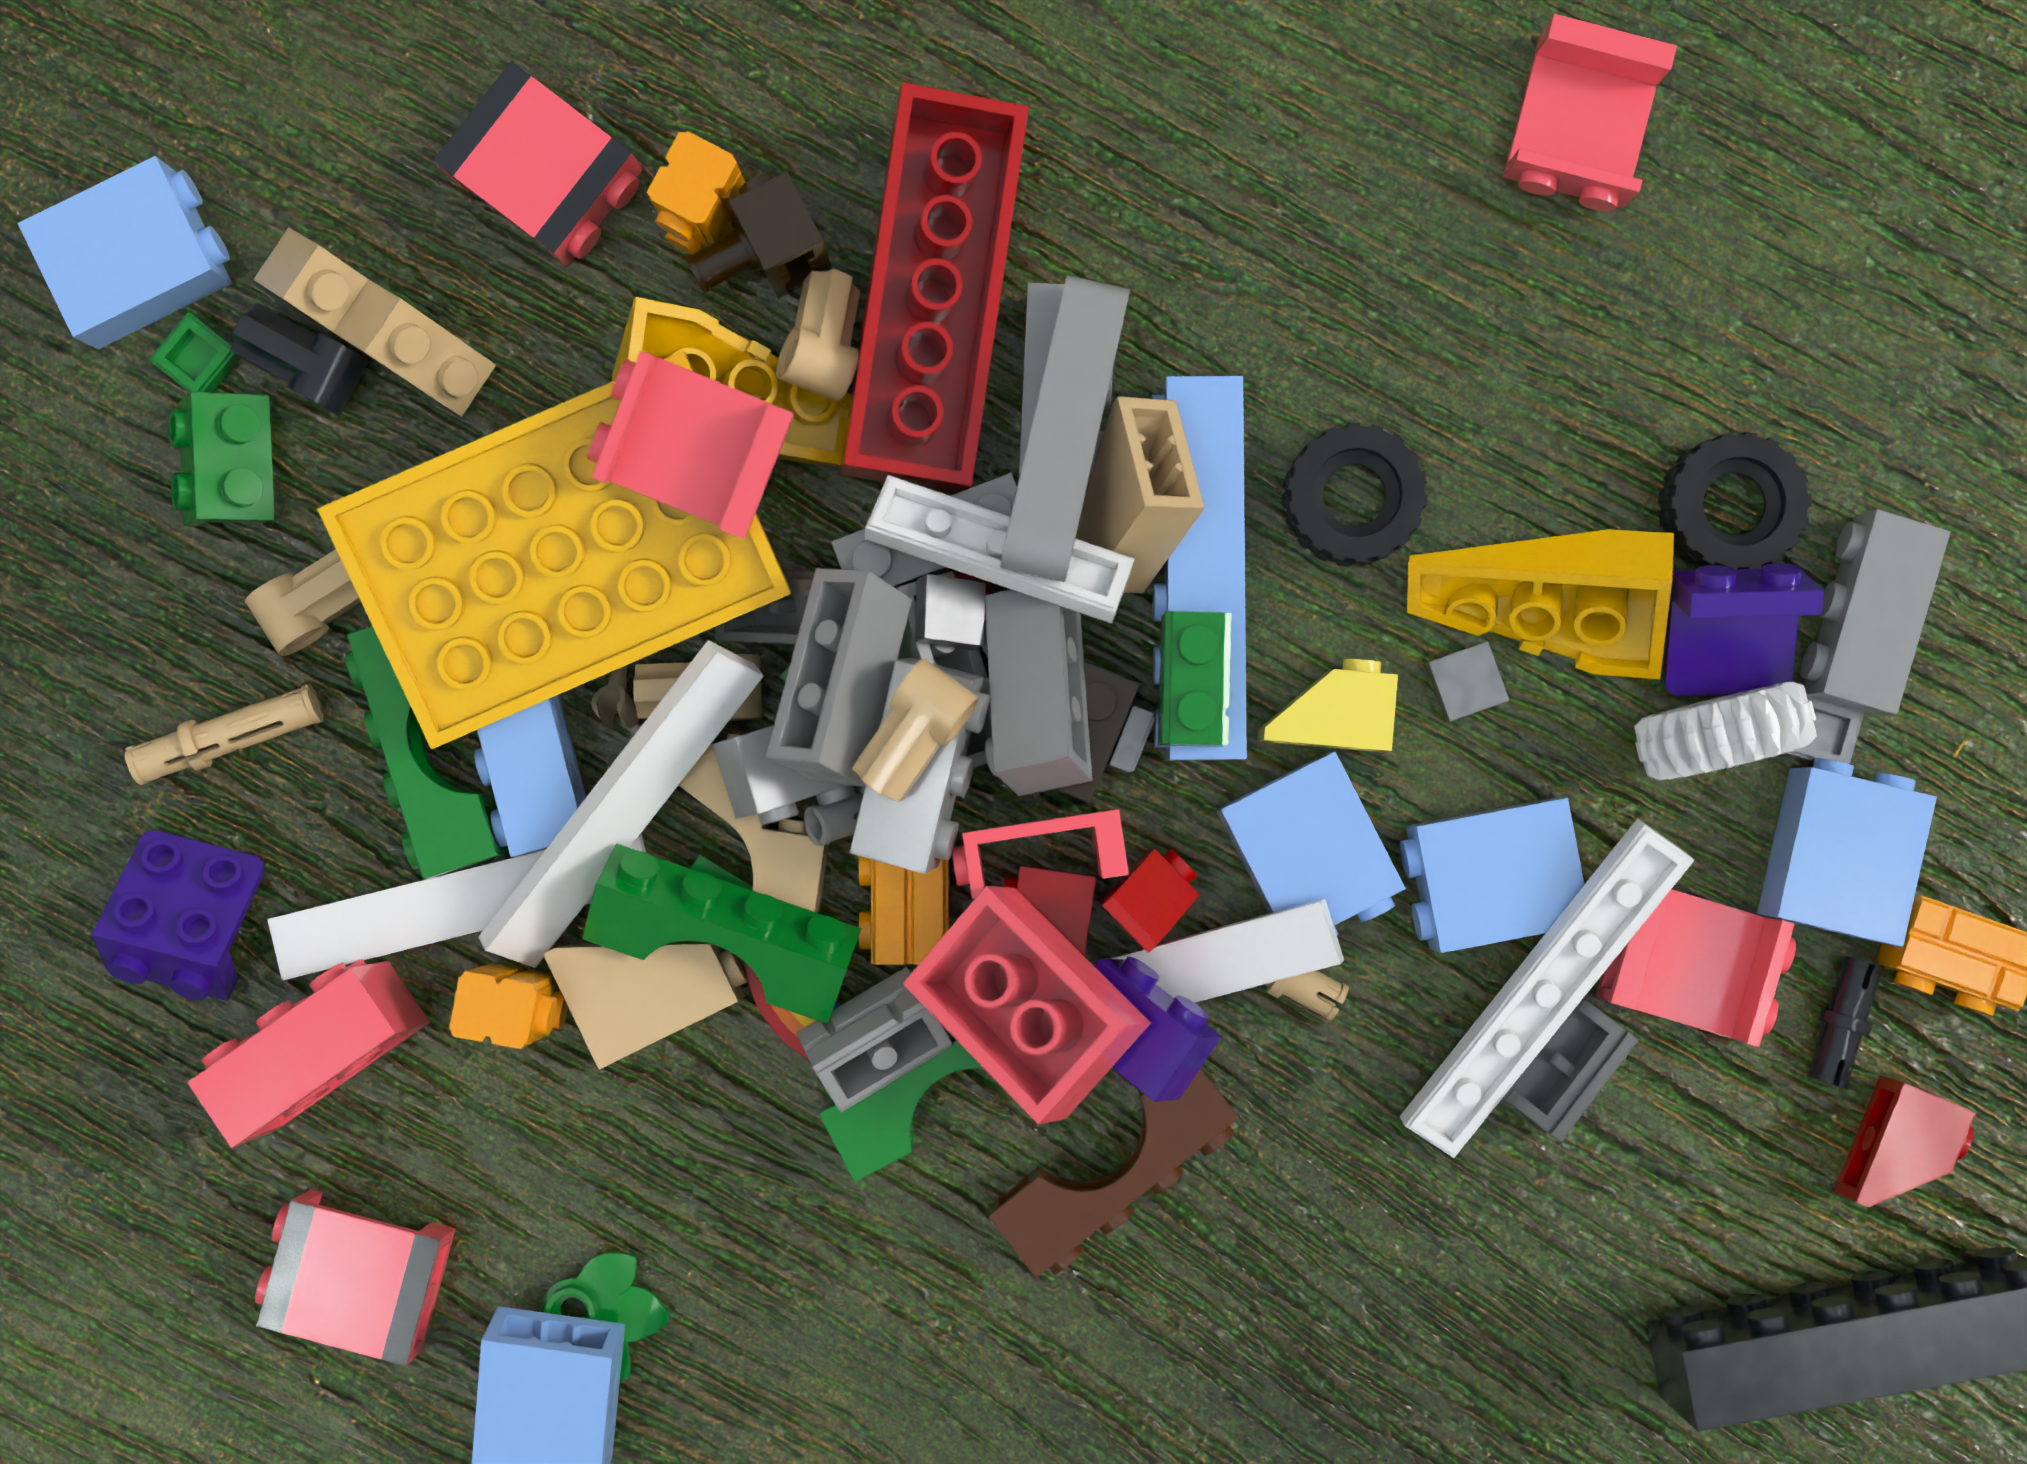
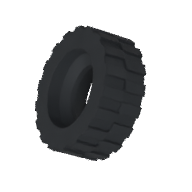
M1348 423L1345 427L1339 429L1335 426L1325 430L1319 437H1314L1292 462L1293 464L1287 472L1283 484L1286 485L1282 496V506L1287 511L1288 518L1286 523L1289 530L1293 529L1299 538L1297 542L1304 549L1308 548L1316 554L1314 557L1324 562L1327 560L1337 562L1336 566L1369 565L1377 560L1384 559L1401 548L1410 539V535L1418 529L1423 519L1420 517L1421 512L1427 506L1428 495H1425L1424 485L1427 483L1425 471L1421 472L1417 463L1420 459L1414 450L1410 451L1403 444L1405 440L1397 434L1390 435L1383 431V427L1374 424L1366 427L1360 426V423ZM1343 466H1364L1372 470L1380 478L1384 486L1385 502L1382 511L1372 522L1366 525L1347 526L1341 524L1328 513L1323 500L1325 483L1335 470Z
M1734 432L1721 434L1713 439H1708L1681 455L1676 460L1678 462L1677 465L1667 471L1663 479L1666 482L1664 488L1659 491L1657 502L1661 505V513L1658 514L1659 524L1664 527L1666 533H1674L1673 547L1681 554L1679 557L1687 564L1693 563L1698 567L1717 565L1730 567L1735 570L1760 569L1763 565L1777 562L1783 558L1782 554L1784 552L1792 550L1800 541L1797 539L1800 532L1806 530L1809 521L1807 510L1811 506V494L1807 492L1806 483L1808 479L1804 471H1800L1795 463L1797 459L1790 451L1785 452L1779 447L1780 443L1771 438L1763 439L1757 437L1758 433L1744 432L1740 435H1734ZM1740 474L1748 477L1758 486L1764 500L1762 517L1759 523L1745 534H1724L1716 530L1705 516L1703 509L1704 494L1711 482L1721 475Z

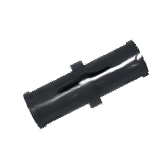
M1842 956L1841 968L1828 1010L1821 1008L1818 1021L1824 1022L1810 1070H1808L1806 1076L1848 1089L1850 1085L1849 1079L1862 1036H1870L1873 1024L1867 1022L1880 976L1884 972V967L1875 964L1871 965L1869 962L1852 957Z

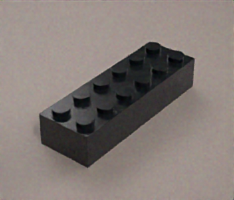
M1987 1248L1976 1252V1260L1954 1264L1949 1259H1930L1915 1263L1913 1265L1914 1272L1891 1276V1273L1887 1271H1865L1852 1275V1284L1829 1288L1826 1283L1809 1282L1790 1287L1788 1289L1789 1295L1766 1300V1297L1761 1294H1744L1727 1299V1307L1703 1311V1308L1700 1306H1680L1668 1309L1664 1312L1665 1319L1646 1322L1660 1398L1699 1432L2027 1370V1258L2017 1254L2014 1248Z

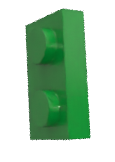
M190 392L178 403V409H172L169 415V440L171 447L180 448L181 472H174L172 477L171 497L174 510L183 511V525L198 527L204 522L271 523L275 520L269 395Z

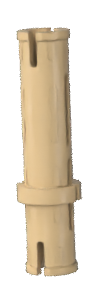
M305 684L296 690L245 706L199 724L195 720L180 723L176 732L136 746L126 747L125 760L135 782L139 785H145L149 781L189 767L196 771L208 768L212 765V759L265 742L314 723H321L324 721V713L314 688L310 684Z

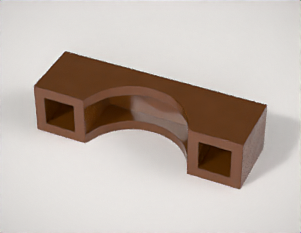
M1201 1068L1181 1098L1177 1100L1154 1102L1137 1089L1143 1113L1139 1141L1129 1158L1113 1172L1096 1179L1078 1181L1055 1176L1038 1166L989 1205L988 1217L1036 1278L1048 1268L1053 1274H1057L1067 1268L1083 1253L1084 1250L1079 1244L1091 1234L1100 1229L1106 1235L1118 1228L1133 1214L1134 1210L1130 1206L1133 1201L1149 1189L1154 1195L1163 1192L1184 1173L1180 1164L1198 1150L1204 1156L1209 1155L1231 1138L1234 1131L1230 1125L1238 1120L1239 1117Z

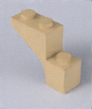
M289 227L253 279L461 417L496 366V364L403 299L370 281L326 249Z
M728 734L727 740L741 735ZM710 744L679 786L729 823L740 834L751 857L753 891L770 895L778 900L818 913L821 905L829 844L816 846L810 840L804 821L785 818L779 820L778 829L769 828V823L761 825L758 814L735 818L713 744Z

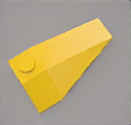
M639 297L634 298L614 366L612 381L616 380L624 360L627 359L636 363L640 351L661 359H666L684 351L695 373L795 413L777 459L840 468L851 399L849 393L846 392L842 399L836 402L777 379L776 367L779 358L771 354V350L754 340H746L718 324L719 320L699 309Z
M1606 529L1411 555L1408 562L1407 613L1476 636L1492 632L1520 641L1519 650L1539 656L1544 649L1574 659L1575 668L1595 675L1660 680L1672 587L1674 533Z

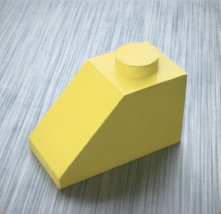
M1343 659L1342 670L1333 669L1325 672L1258 729L1257 742L1371 752L1392 751L1398 674L1381 673V662Z

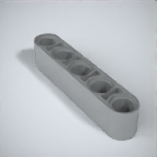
M1069 275L1066 276L1000 564L1001 569L1066 582L1130 289Z

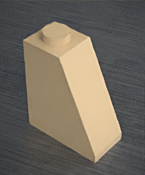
M1117 397L1112 404L1083 502L1075 539L1134 558L1132 571L1123 593L1143 594L1205 508L1176 400Z
M678 941L663 945L644 960L594 943L565 944L543 953L598 1069L608 1066L738 1002L745 997L740 985L748 982L746 972L738 956L727 950L723 951L719 946L700 941Z

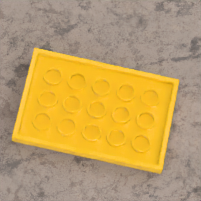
M684 351L664 359L693 371ZM615 381L317 509L431 749L791 594L789 585L757 513L754 516L747 536L742 539L720 530V526L670 505L610 481L603 483L591 478L597 464L587 459L591 442L601 422L612 425L621 400L611 397Z

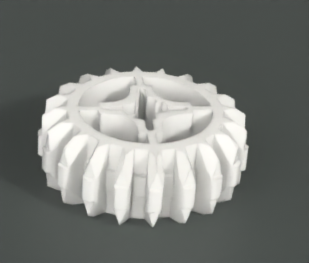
M1786 682L1721 696L1643 717L1634 726L1638 741L1635 742L1639 760L1644 763L1647 776L1657 780H1670L1730 768L1803 748L1817 737L1814 720L1817 719L1812 700L1808 701L1804 685Z

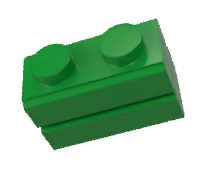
M1165 611L1161 616L1158 745L1228 746L1229 717L1225 714L1226 709L1229 708L1231 613Z

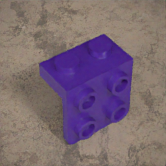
M1775 563L1763 565L1761 569L1740 570L1726 566L1709 565L1698 567L1696 571H1674L1672 573L1663 673L1665 688L1669 693L1676 696L1735 694L1760 687L1792 682L1798 616L1822 615L1824 589L1807 576L1800 567L1790 564Z
M157 830L144 833L139 839L91 934L106 970L115 978L131 984H143L147 980L167 985L177 994L189 999L204 1000L207 996L229 1001L238 981L229 949L265 874L262 860L255 855Z

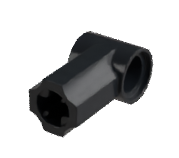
M257 303L249 312L241 316L232 332L233 343L231 351L267 373H272L289 382L288 388L339 416L370 363L365 357L320 332L315 336Z

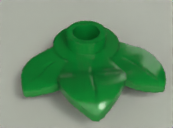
M606 1252L590 1259L578 1277H568L556 1282L545 1294L541 1304V1312L569 1316L564 1308L565 1300L577 1298L585 1306V1315L581 1318L625 1324L620 1381H624L630 1377L631 1373L628 1342H636L652 1335L661 1329L670 1317L665 1305L655 1293L645 1287L633 1285L638 1267L637 1257L622 1252Z

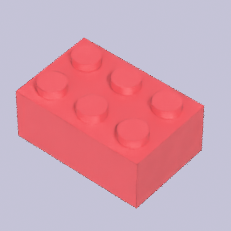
M986 886L902 983L1038 1125L1066 1119L1151 1024L1016 888Z
M361 959L348 967L344 963H340L330 968L309 984L314 994L295 1004L288 1000L276 1006L255 1022L260 1032L245 1038L241 1042H238L236 1038L231 1039L211 1051L201 1060L206 1070L187 1083L231 1148L279 1130L431 1023L389 961L366 965L364 960Z

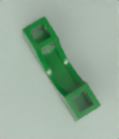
M373 626L347 634L352 650L345 655L347 669L354 685L358 689L364 688L370 707V712L364 715L366 730L376 749L382 748L389 768V772L383 775L384 787L391 805L395 809L401 808L408 829V832L402 835V843L411 867L414 870L420 868L423 879L450 874L509 855L508 846L500 847L493 832L491 811L497 809L492 794L474 793L458 788L444 779L432 765L425 749L423 731Z
M616 843L596 882L582 939L641 960L646 959L659 947L678 941H700L719 946L738 956L754 971L763 987L766 1003L828 1024L861 928Z
M946 1028L944 1030L953 1046L845 1111H839L827 1092L831 1101L823 1105L819 1116L854 1182L912 1152L914 1145V1111L920 1098L931 1085L942 1077L959 1070L984 1069Z

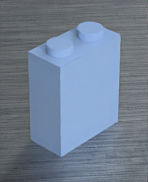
M156 156L17 223L72 336L96 349L105 347L233 284L223 263L230 260L229 253L212 226L205 228L196 210V207L203 204L202 198L192 179L184 170L176 172Z
M1336 752L1325 753L1215 809L1268 914L1325 898L1333 925L1356 914L1361 922H1365L1393 908L1395 904L1391 896L1406 889Z
M1815 758L1813 767L1790 768L1757 914L1872 942L1903 947L1937 797L1915 792L1916 781L1902 776L1876 773L1874 782L1852 777L1853 765L1834 760Z
M1568 798L1544 799L1407 825L1408 840L1400 841V855L1404 872L1407 878L1416 877L1420 902L1412 904V916L1416 934L1420 941L1428 940L1429 949L1439 953L1544 934L1585 885Z
M498 1306L481 1339L472 1464H610L613 1456L625 1324Z

